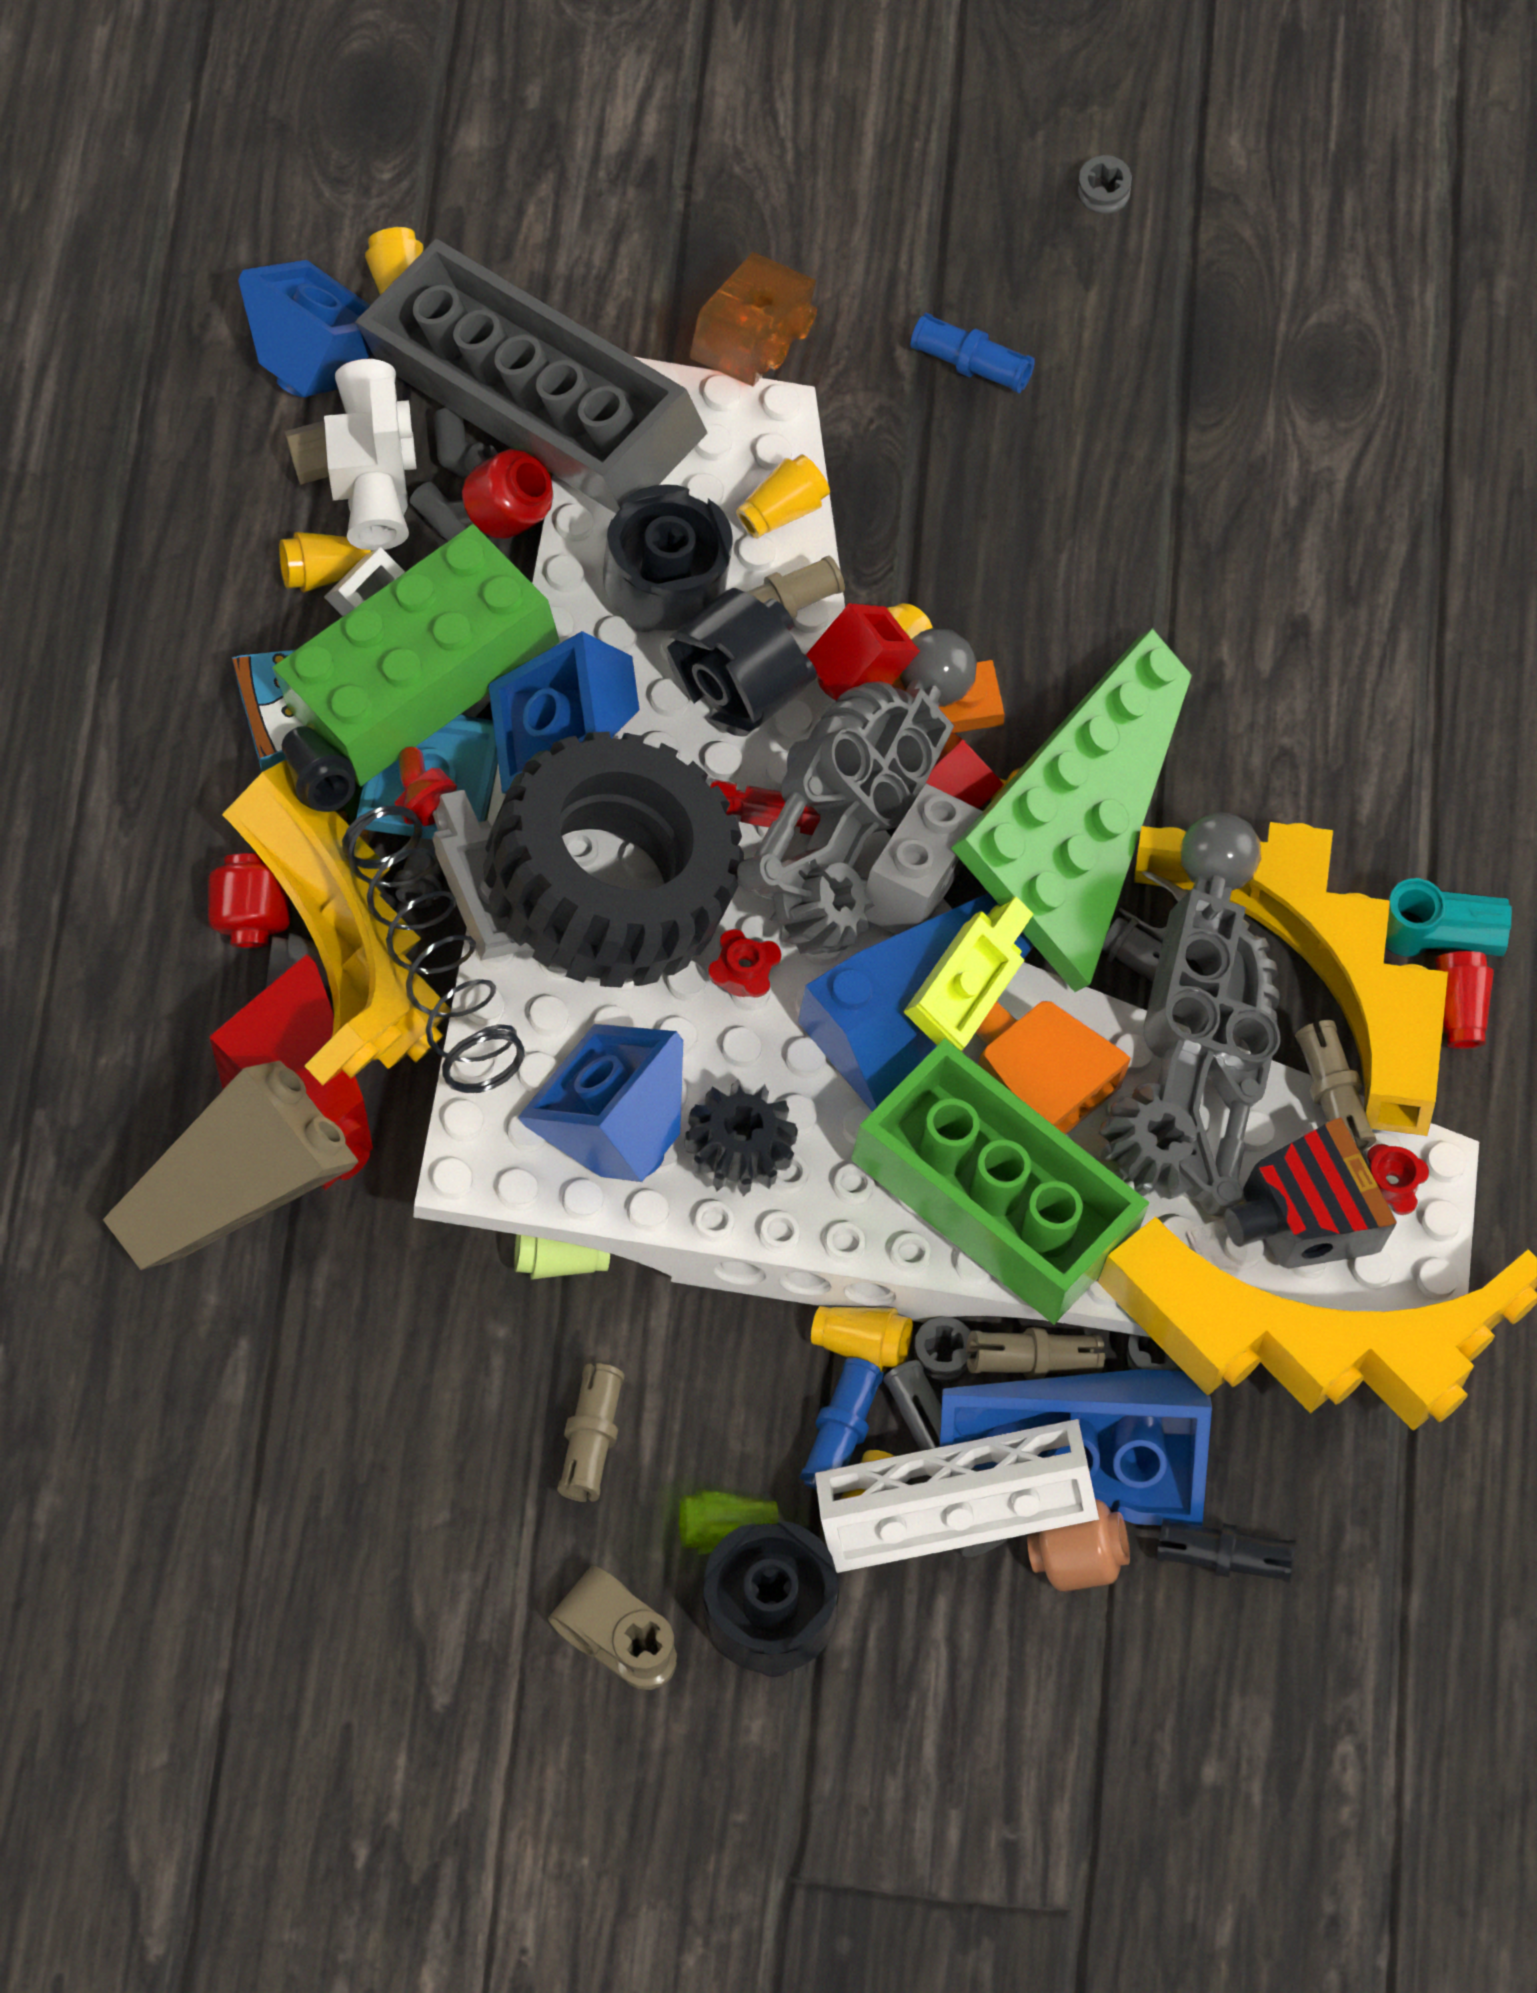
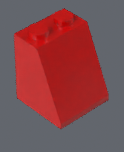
M306 954L215 1031L209 1039L223 1089L229 1085L243 1068L281 1061L285 1067L294 1071L302 1079L306 1087V1094L323 1116L334 1122L341 1129L345 1136V1144L359 1162L350 1171L321 1185L326 1190L339 1178L344 1181L356 1175L367 1163L373 1145L364 1099L356 1076L350 1078L344 1071H341L322 1085L305 1067L332 1038L335 1018L316 963Z

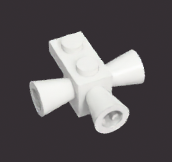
M376 359L355 360L344 364L336 371L335 380L346 414L324 416L327 462L333 500L348 499L350 519L347 540L353 546L365 550H376L380 547L383 550L390 549L402 544L408 538L409 531L404 518L409 502L405 470L416 469L409 400L397 401L395 389L396 371L390 364Z

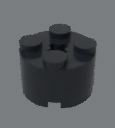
M665 484L638 490L622 502L621 509L614 516L613 520L611 519L609 524L603 566L604 588L613 606L625 617L628 626L636 631L678 630L683 624L726 591L733 546L731 525L723 510L709 498L707 503L689 495L690 489Z
M731 588L722 593L669 637L675 640L667 646V658L679 685L694 704L703 697L717 710L708 719L722 730L735 736H747L753 730L760 727L817 678V672L813 663L802 653L799 645L790 633L794 623L786 608L773 598H769L763 603L756 597L738 588Z
M778 1521V1524L756 1525L755 1522L740 1526L726 1535L714 1548L707 1561L703 1582L704 1619L708 1633L719 1651L730 1661L742 1668L762 1673L768 1677H779L809 1663L826 1647L837 1623L839 1582L833 1557L824 1543L804 1527ZM777 1591L783 1593V1601L780 1603L770 1601L765 1604L759 1601L760 1592L768 1597L775 1595Z

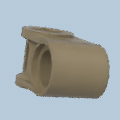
M591 1566L548 1618L552 1627L567 1642L582 1653L597 1659L635 1688L652 1690L661 1687L672 1678L676 1670L677 1653L674 1647V1634L668 1621L633 1596L611 1574L597 1566ZM653 1643L657 1644L658 1653L656 1655L644 1651L637 1658L634 1657L633 1647L636 1645L646 1650Z

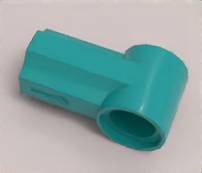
M1420 878L1406 879L1398 883L1389 896L1390 905L1385 947L1394 954L1404 957L1417 956L1429 948L1457 952L1474 951L1484 953L1485 955L1504 956L1507 950L1512 917V906L1509 905V899L1441 892L1433 883ZM1400 912L1413 913L1420 917L1423 923L1410 922Z

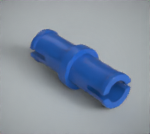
M924 313V316L920 317L911 337L910 345L912 349L921 350L956 365L957 372L970 378L977 374L1011 388L1016 393H1021V390L1025 389L1034 369L1035 358L1029 355L1025 356L989 341L988 334L975 328L968 332L934 318L929 313Z
M859 1358L845 1359L842 1367L843 1371L829 1407L820 1409L815 1423L819 1432L806 1466L802 1469L799 1477L801 1480H804L805 1485L816 1491L815 1473L848 1466L855 1446L864 1443L869 1430L865 1420L878 1386L882 1383L885 1375L883 1372H880L878 1366L869 1361Z

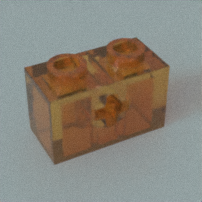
M752 252L700 309L689 358L754 387L769 368L777 370L782 365L789 351L790 344L796 338L803 340L811 330L817 314V307L811 305L817 280Z

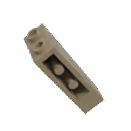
M281 1061L246 1067L107 1214L103 1221L140 1270L178 1261L350 1171L359 1161L345 1144V1136L341 1129L334 1122L323 1116L306 1094L304 1082L294 1071L285 1067Z

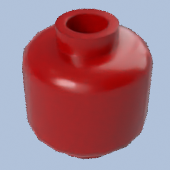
M514 449L500 452L476 466L464 480L462 489L464 508L473 524L481 532L492 538L500 539L514 537L542 521L551 510L554 498L552 481L547 469L534 456L523 450Z
M257 853L225 856L224 865L215 868L210 873L208 879L209 926L221 934L229 935L232 947L269 946V935L279 934L289 926L291 921V899Z

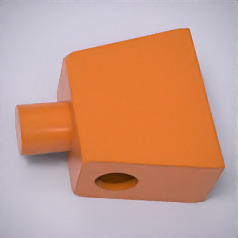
M996 1001L975 1032L987 1045L980 1054L977 1065L1065 1135L1121 1088L1131 1060L1124 1051L1051 1001H1041L1019 1020L1015 1019Z

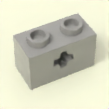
M926 783L870 870L865 895L875 906L864 913L867 920L896 935L930 920L964 865L951 847L983 811Z

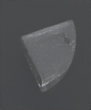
M1224 1218L1188 1230L1182 1238L1184 1244L1191 1250L1235 1278L1246 1261L1249 1244L1237 1247L1228 1235Z

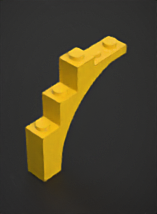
M285 759L262 772L222 815L255 850L292 900L317 946L327 973L332 992L335 1017L332 1038L305 1067L324 1085L341 1071H344L350 1078L354 1077L372 1059L374 1061L379 1059L388 1069L406 1055H409L416 1063L432 1049L427 1042L425 1029L429 1015L416 1009L408 999L406 980L409 971L397 965L388 954L386 937L389 927L377 921L368 909L367 892L370 884L355 875L349 866V860L345 857L342 839L349 825L336 811L319 812L300 802ZM359 836L356 840L354 856L364 860L380 859ZM358 867L362 874L371 879L379 870ZM389 867L382 872L377 881L390 870ZM375 886L373 892L374 907L381 917L392 922L397 913L380 896L382 893ZM400 918V920L397 923L400 925H407V923L402 918ZM395 928L392 937L395 953L400 960L410 966L412 962L405 955L421 939L413 930ZM414 972L412 980L413 994L421 1005L432 1011L441 998ZM444 1002L437 1012L450 1013L451 1008ZM437 1016L434 1017L432 1024L433 1040L436 1044L444 1036L436 1028L444 1018Z
M1270 822L1267 842H1260L1261 861L1253 879L1243 887L1232 890L1229 902L1246 907L1245 914L1269 928L1297 951L1325 982L1340 1005L1353 1033L1360 1056L1365 1088L1364 1110L1371 1129L1428 1136L1436 1102L1448 972L1428 970L1416 964H1405L1402 966L1383 964L1390 900L1370 898L1360 893L1337 894L1326 892L1333 830L1313 828L1303 823L1281 824ZM1141 826L1134 883L1161 886L1142 874V871H1147L1168 879L1182 889H1193L1194 883L1181 865L1180 845L1186 834L1184 830L1175 827L1153 828Z
M1155 1216L1107 1256L1098 1283L1207 1396L1225 1381L1232 1387L1238 1385L1261 1362L1310 1414L1328 1398L1335 1405L1339 1404L1364 1380L1414 1431L1431 1416L1438 1422L1443 1421L1462 1404L1468 1396L1462 1387L1474 1367L1471 1361L1495 1337L1490 1330L1504 1318L1511 1324H1515L1536 1305L1537 1257L1528 1249L1482 1289L1453 1300L1420 1308L1394 1311H1346L1317 1307L1285 1299L1248 1285L1220 1270L1191 1250Z

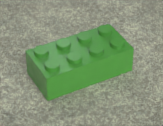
M472 524L272 668L287 708L304 726L312 728L316 734L351 762L355 770V781L361 787L397 761L399 753L403 749L416 747L488 695L491 682L557 645L560 640L548 599Z
M945 1038L859 1125L851 1158L860 1168L1053 1325L1100 1277L1107 1256L1140 1229L1150 1203Z

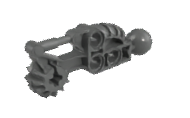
M931 628L920 632L911 639L920 652L899 675L906 691L893 688L890 684L882 681L867 682L859 687H853L840 695L835 703L828 706L821 720L818 721L807 739L795 742L789 749L787 773L781 784V794L786 803L777 820L771 823L754 857L742 860L738 865L737 877L741 886L747 891L756 890L761 896L774 899L775 912L769 920L782 924V942L796 944L800 954L809 953L816 955L845 950L848 946L856 944V937L860 933L869 930L868 920L864 913L875 905L865 895L864 888L867 885L868 878L858 875L854 863L866 839L872 833L896 828L900 825L923 789L954 728L952 722L938 707H946L962 699L971 690L975 682L977 659L969 642L953 630ZM812 806L821 816V820L805 851L781 863L780 861L795 834L794 827L805 807Z
M1215 812L1197 819L1188 827L1180 845L1181 865L1194 883V886L1169 913L1143 1032L1147 1047L1155 1056L1161 1058L1158 1083L1140 1084L1134 1089L1132 1097L1121 1096L1110 1107L1112 1117H1108L1101 1123L1098 1132L1099 1135L1109 1142L1100 1150L1099 1159L1116 1161L1119 1168L1114 1174L1122 1181L1128 1177L1133 1179L1134 1190L1141 1196H1145L1152 1188L1161 1199H1173L1186 1193L1192 1200L1200 1202L1206 1213L1217 1217L1224 1215L1227 1209L1233 1208L1242 1198V1189L1238 1183L1246 1146L1243 1140L1250 1108L1263 1098L1272 1057L1280 1045V1031L1277 1025L1278 1016L1276 1011H1274L1279 1004L1280 993L1272 983V980L1278 975L1277 964L1275 961L1268 959L1266 955L1270 950L1266 938L1258 939L1247 930L1250 924L1243 919L1246 907L1229 902L1232 890L1243 887L1253 879L1261 861L1260 839L1250 823L1233 813ZM1186 957L1195 960L1201 966L1204 976L1195 973L1188 966ZM1172 1015L1183 1018L1189 1025L1191 1034L1180 1030L1175 1024ZM1233 1035L1246 1042L1250 1054L1244 1053L1235 1045ZM1207 1075L1225 1105L1230 1109L1225 1135L1220 1139L1216 1161H1214L1199 1112Z

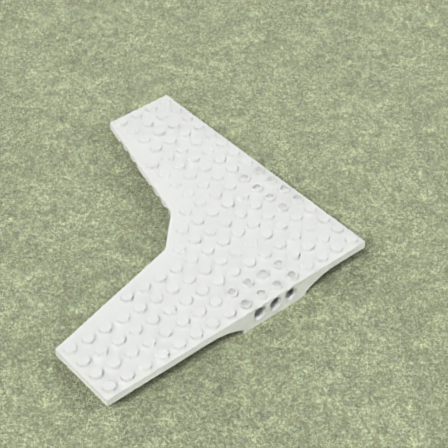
M635 357L687 389L708 432L659 485L670 484L690 489L689 495L707 503L709 498L727 516L732 529L733 546L726 591L731 588H738L747 592L763 585L764 578L768 575L778 572L784 576L816 563L828 555L835 560L840 569L830 494L821 500L822 507L772 532L765 533L758 539L747 532L736 514V508L745 502L784 458L793 460L800 454L807 456L819 468L828 483L815 387ZM553 474L552 487L554 498L551 510L544 519L532 584L549 601L560 640L558 644L583 631L633 657L640 710L612 739H621L624 733L645 736L643 743L659 748L662 742L678 750L676 758L689 765L694 761L708 774L705 782L709 786L714 780H723L737 783V790L746 791L747 785L781 791V784L787 773L789 749L795 742L809 737L828 706L836 701L823 692L816 678L803 692L747 736L732 735L715 725L708 718L717 710L703 697L694 704L685 694L672 672L667 658V646L675 640L669 637L677 630L640 632L632 629L626 623L625 617L613 606L606 594L603 584V566L607 530L611 519L613 520L616 513ZM843 592L828 596L797 611V617L793 619L794 627L790 630V633L803 654L810 650L845 608ZM497 766L487 819L491 826H493L506 796L501 790L499 766ZM734 815L738 820L742 839L738 845L744 852V860L752 858L769 827L740 822L741 816ZM795 826V834L780 862L782 863L804 852L812 835L801 834L800 827ZM593 829L578 830L562 835L565 846L573 859L586 872L602 882L619 888L633 890L650 889L664 884L661 873L650 856L625 837L608 831ZM885 830L872 833L866 839L854 863V867L860 877H869L871 868L891 839V836ZM737 880L739 886L711 941L701 955L693 956L688 967L675 975H665L663 972L658 982L635 986L632 979H626L622 988L600 986V979L587 977L585 982L582 983L565 977L567 970L554 963L547 968L532 957L534 949L481 961L475 948L469 959L459 966L456 987L464 982L475 979L491 980L496 985V994L486 1006L478 1011L460 1017H450L444 1051L449 1053L458 1042L485 1027L504 1024L511 1025L517 1030V1036L522 1041L525 1049V1058L520 1069L507 1082L495 1089L481 1093H461L451 1089L442 1076V1064L445 1058L442 1057L414 1203L413 1217L544 1238L593 1248L655 1268L672 1276L671 1282L829 1308H897L900 1316L909 1317L912 1321L922 1323L940 1316H1000L1049 1321L851 1160L859 1125L872 1111L798 1023L805 985L857 952L896 934L868 921L869 930L860 933L856 937V944L848 946L845 950L816 955L809 953L800 954L796 944L782 942V924L769 920L775 912L774 899L761 896L756 890L747 891ZM942 899L930 919L952 910V908ZM466 929V936H470L468 929ZM738 929L744 933L746 938L760 943L773 941L781 949V961L778 965L771 968L768 978L770 989L764 996L758 998L735 996L727 992L722 986L715 985L710 980L708 968L710 963L719 958L722 950L719 942L724 932ZM464 940L461 958L470 949V944L466 940ZM746 959L739 961L740 966L749 967L751 965L750 961ZM1023 962L997 1000L1015 1019H1021L1041 1001H1051L1124 1051L1131 1058L1121 1088L1066 1134L1067 1137L1114 1173L1119 1168L1116 1161L1099 1159L1100 1150L1109 1143L1098 1134L1100 1125L1108 1117H1112L1110 1107L1121 1096L1132 1097L1134 1089L1140 1084H1157L1160 1074L1161 1058L1155 1056L1147 1047L1143 1036L1147 1011L1088 987L1074 992L1062 977ZM477 984L456 992L451 1012H460L475 1007L489 996L490 988L486 984ZM1175 1022L1180 1030L1191 1034L1189 1027ZM594 1024L677 1031L684 1040L680 1135L664 1154L661 1166L654 1173L647 1176L643 1182L598 1176L526 1128L518 1118L524 1108ZM974 1033L961 1052L978 1064L980 1054L987 1045ZM498 1039L478 1043L464 1051L459 1057L482 1056L498 1050L506 1045L508 1041ZM512 1044L503 1053L484 1061L468 1063L454 1061L450 1069L451 1077L463 1084L478 1083L491 1079L503 1072L513 1062L516 1056V1046ZM1238 1047L1244 1053L1250 1054V1051ZM1272 1060L1263 1098L1250 1108L1243 1140L1246 1146L1238 1183L1242 1189V1198L1234 1207L1247 1203L1244 1198L1243 1187L1255 1164L1328 1123L1322 1105L1315 1104L1310 1094L1309 1088L1313 1084L1311 1075ZM1207 1075L1199 1112L1214 1161H1216L1220 1139L1225 1135L1230 1109L1225 1105ZM737 1079L740 1080L746 1094L754 1095L755 1091L765 1084L769 1091L768 1104L786 1100L789 1107L788 1119L786 1121L796 1123L798 1129L796 1143L791 1146L794 1157L790 1168L787 1171L777 1170L776 1182L770 1189L753 1179L751 1191L744 1197L737 1188V1182L729 1180L726 1186L716 1192L713 1186L715 1172L695 1175V1170L692 1167L695 1154L686 1152L684 1147L685 1133L691 1128L688 1124L691 1109L695 1104L705 1105L706 1093L711 1090L712 1086L730 1096L731 1085ZM1359 1095L1364 1107V1096ZM1433 1123L1430 1124L1428 1136L1371 1129L1377 1139L1371 1147L1377 1144H1386L1388 1146L1406 1148L1422 1159L1429 1168L1427 1181L1419 1184L1415 1196L1418 1204L1412 1213L1398 1215L1389 1206L1397 1224L1382 1251L1373 1255L1287 1269L1278 1264L1266 1239L1237 1247L1228 1235L1224 1215L1217 1217L1206 1213L1201 1203L1192 1200L1186 1193L1173 1199H1161L1153 1188L1145 1196H1142L1150 1203L1140 1229L1156 1216L1191 1250L1220 1270L1258 1289L1312 1306L1346 1311H1394L1420 1308L1453 1300L1468 1294L1479 1142ZM736 1135V1139L745 1141L746 1136ZM1371 1147L1360 1151L1367 1166H1369L1367 1153ZM1392 1175L1386 1177L1389 1183H1398L1396 1177ZM1129 1177L1125 1179L1124 1182L1134 1189L1133 1179ZM1099 1278L1057 1321L1150 1337L1098 1283Z

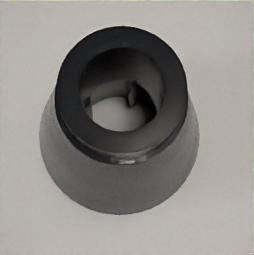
M301 726L289 731L282 740L281 748L300 802L319 812H332L347 804L355 791V770L351 762L316 734L312 728Z

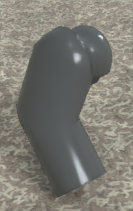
M448 408L440 409L434 413L437 458L442 467L465 480L476 466L498 454L492 445H488L483 450V443L478 442L472 445L466 441L464 420L460 415Z

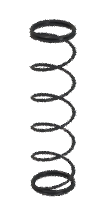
M383 806L372 809L358 817L346 830L342 839L345 857L349 860V866L355 875L370 884L367 892L368 909L377 921L389 927L386 937L388 954L397 965L409 971L406 980L408 999L416 1009L429 1015L425 1028L427 1042L436 1054L445 1058L442 1064V1076L451 1089L461 1093H481L495 1089L507 1082L520 1069L525 1058V1049L522 1041L518 1038L517 1030L513 1026L496 1024L479 1030L458 1042L449 1053L441 1050L433 1040L432 1024L435 1016L443 1018L460 1017L478 1011L486 1006L494 997L496 985L491 980L484 979L464 982L444 995L432 1011L418 1002L412 988L414 972L424 974L439 973L456 968L467 961L476 948V941L471 936L453 935L430 945L419 955L412 966L400 960L393 948L392 937L394 929L414 930L435 925L448 917L456 905V898L452 893L444 891L425 893L401 909L392 922L381 917L374 907L373 892L375 885L397 887L418 881L427 875L436 864V854L430 849L416 848L422 836V823L413 810L403 806ZM387 815H402L411 819L414 823V833L410 841L402 849L390 856L376 860H364L354 856L356 840L363 829L374 819ZM420 852L426 853L430 857L429 866L415 877L400 882L385 883L377 881L385 869L406 858L409 854ZM358 867L379 870L371 879L362 874ZM446 896L450 900V906L447 911L434 920L417 925L405 926L397 924L402 915L413 905L427 898ZM460 939L466 940L470 944L468 953L452 964L440 968H417L426 955L446 942ZM486 984L490 988L489 996L475 1007L460 1012H437L447 999L468 986ZM498 1039L508 1041L506 1045L498 1050L482 1056L459 1057L464 1051L478 1043ZM512 1044L516 1046V1056L513 1062L503 1072L491 1079L478 1083L463 1084L451 1077L450 1069L454 1061L465 1063L484 1061L503 1053Z

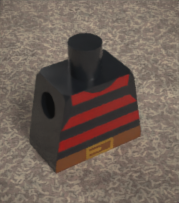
M1341 1117L1322 1125L1261 1159L1255 1164L1243 1187V1194L1247 1203L1227 1209L1224 1214L1226 1230L1230 1239L1237 1247L1266 1239L1278 1264L1287 1269L1379 1253L1397 1224L1394 1215Z

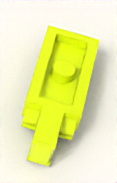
M1016 896L1012 897L1010 902L1002 906L996 905L987 916L982 911L976 913L970 921L963 925L903 1011L937 1046L945 1038L962 1051L1024 962V959L1020 956L1022 951L1014 942L1033 916V913Z

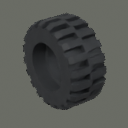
M610 732L587 733L581 743H579L576 736H570L554 742L550 751H538L526 762L522 773L516 774L486 843L485 850L488 855L483 864L484 882L489 888H493L489 900L495 914L499 918L508 917L509 919L505 930L519 946H522L524 943L530 945L535 950L532 956L535 960L547 968L554 963L567 970L565 977L582 983L585 982L587 977L600 979V986L622 988L626 979H632L635 986H643L658 982L663 972L665 975L677 974L688 967L693 956L701 955L709 944L739 886L737 882V869L740 862L744 860V852L738 845L742 839V834L737 818L734 815L726 816L730 806L729 801L718 785L710 788L705 782L708 774L694 761L689 765L676 758L678 750L662 742L659 748L643 743L645 736L624 733L621 739H612ZM593 829L608 831L625 837L650 856L658 867L664 884L650 889L633 890L619 888L602 882L586 872L573 859L565 846L562 835L578 830Z

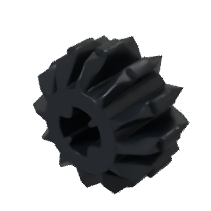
M737 1079L731 1085L730 1096L712 1086L711 1090L706 1093L705 1105L695 1104L689 1113L688 1124L691 1128L685 1133L684 1147L686 1152L695 1154L692 1164L695 1175L715 1172L713 1186L716 1192L726 1186L728 1180L737 1182V1188L743 1197L751 1191L753 1179L770 1189L776 1182L777 1170L787 1171L792 1164L794 1152L791 1146L796 1143L798 1135L796 1123L786 1121L789 1114L786 1100L767 1103L769 1091L765 1084L758 1088L754 1095L746 1094L743 1085ZM736 1135L746 1136L745 1141L737 1140Z

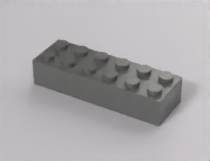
M437 238L355 321L376 360L384 361L393 366L396 376L512 449L523 450L534 456L547 471L616 514L621 509L622 502L632 493L646 487L659 485L708 433L686 388Z

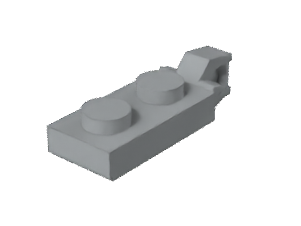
M465 790L441 794L437 810L433 812L438 831L434 832L432 837L435 854L452 894L456 898L455 901L469 934L476 941V950L480 960L533 949L527 943L519 946L505 930L509 923L508 917L499 918L490 903L489 896L493 888H489L484 882L483 864L488 855L485 847L492 826L488 820L478 822Z

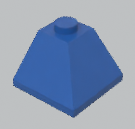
M308 260L242 270L238 282L259 364L277 376L276 381L278 385L287 392L299 397H308L310 395L335 391L338 389L335 380L336 371L346 363L367 359L372 354L370 347L355 323L371 305Z
M581 631L489 684L502 793L507 794L516 774L522 773L526 762L538 751H550L554 742L570 736H576L579 743H581L586 734L592 732H610V737L612 738L640 710L633 657Z
M594 1024L524 1108L518 1118L526 1128L598 1176L643 1182L647 1176L654 1173L661 1166L664 1154L680 1135L684 1040L677 1031Z

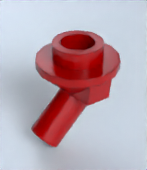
M407 747L399 753L398 757L400 778L405 791L394 803L396 806H403L413 810L423 826H430L435 824L433 812L437 810L440 795L457 791V785L440 768H430L425 772L424 756L421 750L416 747ZM401 815L402 820L406 824H414L411 819Z

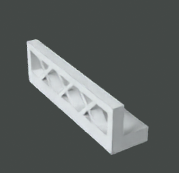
M1078 1419L815 1473L821 1522L827 1547L833 1557L837 1573L1099 1520ZM1065 1446H1070L1071 1452L1046 1458L1037 1456L1042 1451ZM992 1461L999 1463L992 1469L978 1472L971 1470L977 1464ZM924 1475L932 1477L924 1483L905 1484L910 1478ZM860 1488L866 1490L860 1496L834 1501L833 1494Z

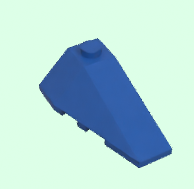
M990 893L857 952L805 985L798 1023L872 1112L937 1047L903 1011L963 925L970 921L976 913L982 911L987 916L996 905H999ZM1023 932L1020 933L1014 942L1022 951L1020 956L1023 959L1034 947L1033 943Z
M1148 1369L944 1388L942 1392L939 1447L1078 1419L1095 1499L1106 1503L1109 1509L1114 1510V1512H1121L1125 1521L1134 1524L1162 1525L1163 1518L1173 1522L1203 1526L1212 1411L1210 1394L1207 1396L1184 1371ZM1070 1446L1042 1451L1037 1456L1046 1458L1070 1453L1071 1449ZM992 1461L977 1464L974 1467L988 1470L994 1468L999 1463Z

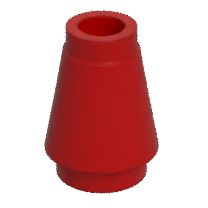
M1460 951L1436 957V971L1448 972L1443 1028L1447 1035V1046L1454 1049H1470L1485 1045V1032L1487 1031L1494 970L1487 967L1486 955L1481 952Z

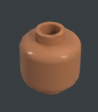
M1095 1499L1099 1520L1028 1534V1552L1033 1571L1035 1573L1046 1572L1053 1588L1062 1592L1106 1586L1114 1583L1118 1578L1121 1566L1129 1565L1130 1562L1128 1534L1121 1512L1111 1513L1106 1503Z

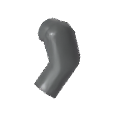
M426 482L419 486L410 498V503L446 540H451L473 524L464 508L463 500L449 501L432 482Z

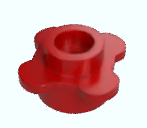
M738 929L724 932L719 942L722 948L719 958L710 963L708 968L710 980L715 985L722 986L727 992L735 996L753 998L764 996L770 989L768 978L771 968L778 965L781 961V949L773 941L760 943L746 938L744 933ZM746 959L750 961L751 965L743 967L740 966L739 961Z
M1386 1144L1374 1145L1367 1153L1368 1168L1384 1199L1391 1206L1394 1213L1398 1215L1412 1213L1418 1204L1415 1196L1418 1186L1425 1183L1429 1177L1427 1164L1406 1148L1388 1146ZM1392 1175L1398 1179V1183L1391 1184L1387 1181L1386 1177Z

